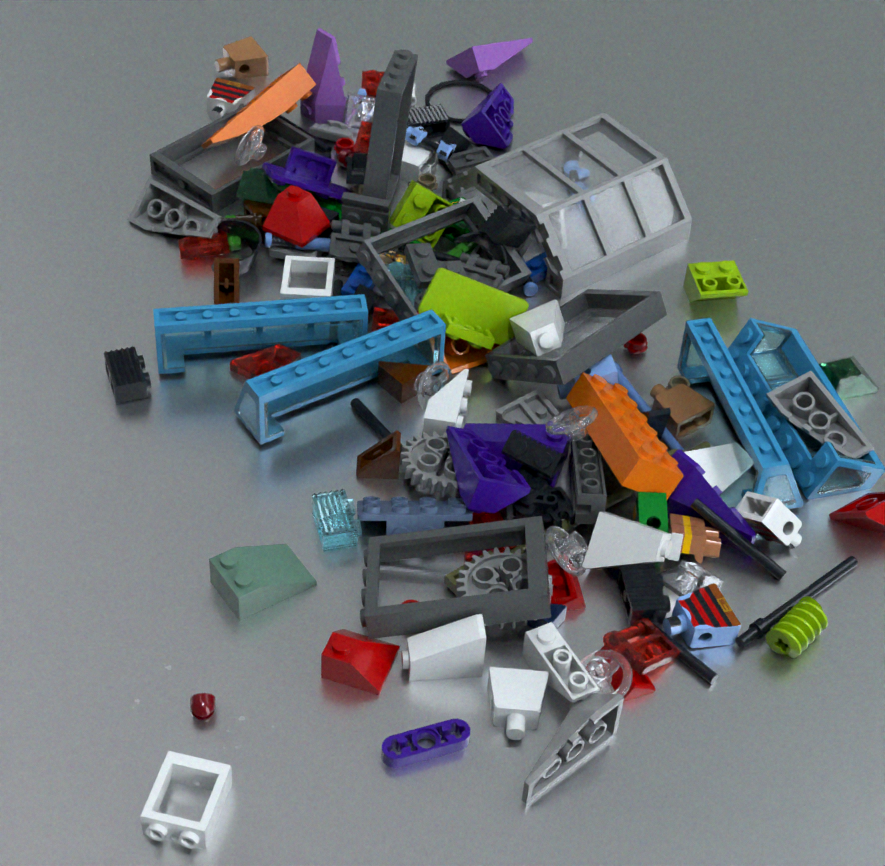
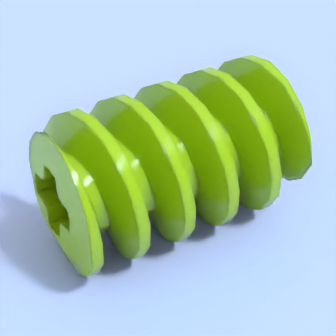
M809 596L800 599L767 632V645L778 654L797 658L808 647V644L812 643L821 634V631L827 628L828 620L821 605Z

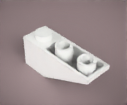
M464 369L428 400L424 415L423 432L429 436H432L433 431L442 436L446 432L447 426L463 428L464 416H461V413L466 414L468 398H465V396L471 395L473 382L468 380L469 369Z
M552 622L525 632L522 656L532 670L549 671L547 684L572 703L599 692L597 684Z

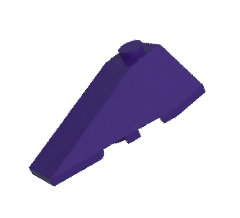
M502 83L498 84L462 122L461 126L464 134L471 138L474 143L503 149L508 147L513 139V134L510 132L513 122L510 120V116L514 114V99Z
M465 424L463 429L472 430L490 446V453L507 461L505 467L511 471H519L523 464L501 453L513 430H519L535 438V440L550 446V448L563 453L565 459L554 479H549L534 471V478L541 477L547 480L551 487L555 488L568 456L571 431L546 424Z
M447 426L446 434L459 493L470 511L475 513H495L529 494L531 488L522 474L517 470H512L511 472L506 468L505 464L507 461L490 453V446L472 430Z
M678 449L675 451L672 457L678 462L677 466L684 477L667 499L668 518L670 513L703 518L690 507L698 498L754 544L756 532L735 507L729 508L722 500L720 495L723 492L716 485L712 488L703 477L705 474L704 469L682 450ZM704 519V524L706 527L715 528L706 519ZM719 531V539H721L722 544L748 555Z

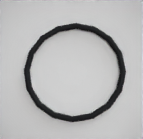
M469 80L445 81L431 87L425 95V105L431 106V94L435 90L447 85H471L481 88L487 93H490L492 90L483 84ZM449 117L450 122L462 123L465 120Z

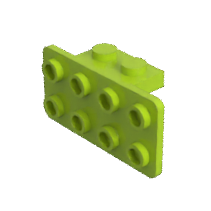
M438 268L418 306V312L421 314L432 309L446 324L445 335L454 340L461 338L475 348L481 349L485 347L491 350L494 343L501 345L513 338L514 332L509 319L526 312L529 304L526 300L445 268Z

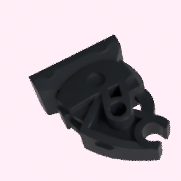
M523 465L518 472L522 474L531 490L526 496L499 510V519L509 520L514 517L521 519L542 516L543 523L551 522L556 529L562 528V519L568 520L569 525H573L574 511L571 499L560 486L551 487L548 481L541 477L534 478V470Z

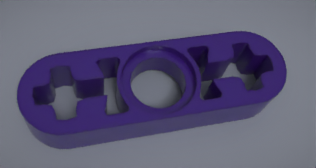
M450 719L389 736L382 743V761L388 767L401 768L464 750L469 745L470 726L464 720ZM451 732H455L458 736L461 735V737L456 738V736L454 734H451ZM428 738L435 745L431 748H422L417 742L420 739ZM396 748V750L398 752H401V754L396 755V753L394 751H391V749Z

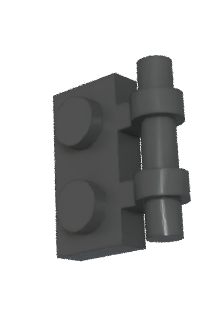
M342 219V221L332 220L331 229L338 230L340 233L332 232L330 235L328 258L360 263L356 252L364 240L369 239L370 236L380 234V227L371 226V223L365 222L363 225L350 223V220ZM349 232L361 234V237L349 235Z
M462 253L460 256L468 278L498 290L503 283V275L507 276L510 267L501 264V261L495 259L492 261L481 258L479 254L472 253L470 255Z

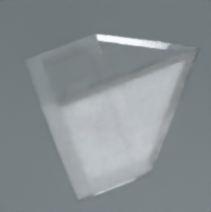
M348 91L342 123L346 124L347 127L363 130L374 114L376 97Z
M684 560L677 566L659 572L662 573L664 586L680 597L714 583L719 588L724 582L701 565Z

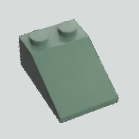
M287 544L235 547L209 559L210 582L239 621L317 585V581Z

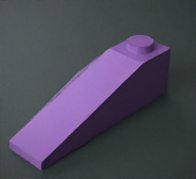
M321 28L316 30L306 70L316 85L310 90L312 94L304 101L300 100V114L314 123L327 124V120H333L348 124L350 123L349 98L344 96L342 86L346 84L344 77L340 76L338 69L341 61L336 38Z
M527 38L472 46L446 60V63L465 78L475 77L476 80L488 76V72L494 70L531 44L533 39Z

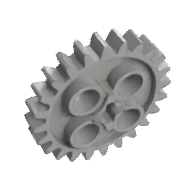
M433 431L432 436L423 432L422 438L414 435L413 441H406V445L402 446L400 454V471L405 472L404 478H411V485L420 484L419 490L422 491L428 488L431 495L438 491L441 497H444L446 493H450L455 498L456 492H459L451 452L446 459L442 475L438 476L444 462V457L447 452H450L446 432L442 436H439L435 431Z
M495 547L494 554L491 555L486 550H483V558L473 555L472 563L465 562L464 570H459V579H456L457 597L529 589L527 555L521 556V549H518L514 554L510 553L509 547H506L504 553H500L498 548ZM548 575L551 603V596L553 594L552 575ZM527 620L520 621L524 626L527 625ZM509 622L512 629L515 628L516 622ZM505 623L498 624L499 629H503Z

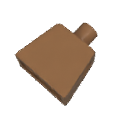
M252 36L225 45L223 47V58L214 61L217 72L228 70L234 79L269 75L268 55Z
M657 384L652 388L650 396L654 398L652 410L670 408L671 414L666 428L677 441L711 424L715 403L687 385L678 384L667 390L662 384Z

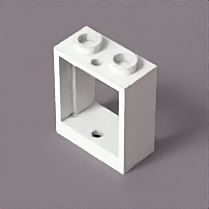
M286 255L280 300L333 296L335 258ZM290 278L326 279L325 289L289 287Z
M168 751L140 816L143 835H147L157 841L168 840L180 843L186 848L197 847L207 850L232 786L231 765ZM170 781L212 791L200 822L158 812Z

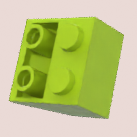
M412 180L391 215L390 223L397 228L450 207L453 204ZM444 229L417 240L422 243H430L431 247L434 248Z
M725 260L687 264L683 287L689 302L736 299L748 295V289L735 261Z

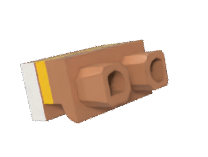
M670 513L668 531L672 534L670 541L673 542V545L667 557L668 560L679 561L680 553L693 554L696 561L701 564L703 556L719 558L721 539H719L718 529L706 527L703 518Z

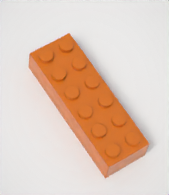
M583 372L566 399L620 484L637 492L666 493L668 499L684 477L677 466L678 462L669 455L667 446L656 436L658 433L646 422L648 420L647 417L637 409L638 404L628 396V390L618 383L612 385L597 374L591 376Z

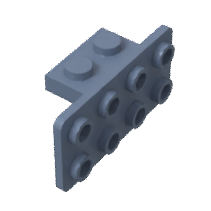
M369 496L364 497L361 501H357L358 520L386 521V535L444 528V521H472L473 519L472 511L467 508L461 497H450L447 501H436L434 497H421L419 501H408L406 497H392L391 501H380L378 497Z

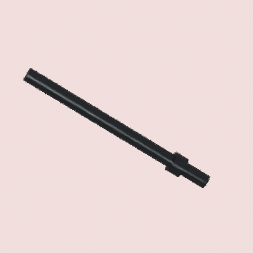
M854 556L848 557L765 618L755 620L749 625L747 631L735 639L736 644L740 648H744L753 640L766 636L770 628L776 625L800 599L816 596L858 565L857 559Z

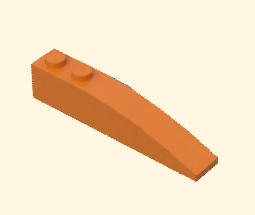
M301 63L295 65L276 78L248 102L247 106L238 111L233 118L224 124L225 127L220 128L201 145L202 148L206 149L235 140L262 127L283 112L289 114L298 107L296 102L299 99L304 101L312 94L310 90L316 83Z

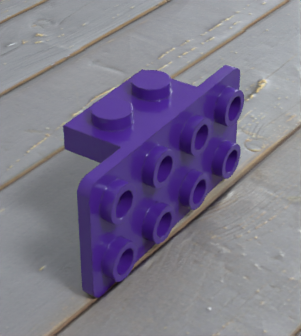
M291 147L284 168L267 162H263L262 168L267 172L266 175L272 178L271 181L285 186L286 183L292 184L305 191H314L315 195L324 199H328L329 196L337 198L336 201L341 204L343 193H352L348 188L330 182L337 164L336 160L297 147Z

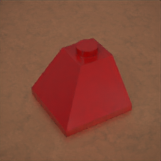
M290 185L277 195L262 226V230L303 248L330 227V221L312 193L298 186Z
M885 492L867 493L830 513V519L873 532L885 533Z
M345 629L334 631L321 654V678L379 695L399 653L400 646L379 639H370L369 636Z

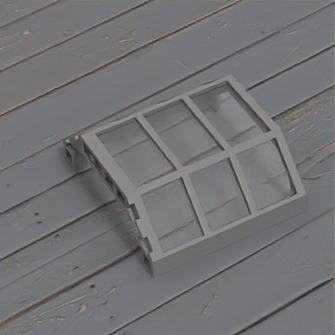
M605 112L474 166L443 181L442 198L447 201L464 197V194L478 189L497 206L509 207L512 205L519 211L522 208L527 210L533 216L532 221L537 226L532 234L537 244L542 243L547 255L544 258L547 265L545 287L560 299L689 239L692 225L691 215L667 157Z

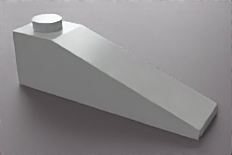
M148 178L128 220L147 231L211 239L222 217L168 186Z
M812 371L766 394L768 400L782 417L821 443L830 442L835 451L845 459L856 460L874 450V446Z
M594 693L586 699H580L573 704L563 723L524 781L522 801L525 804L529 803L616 736L624 697L621 694Z

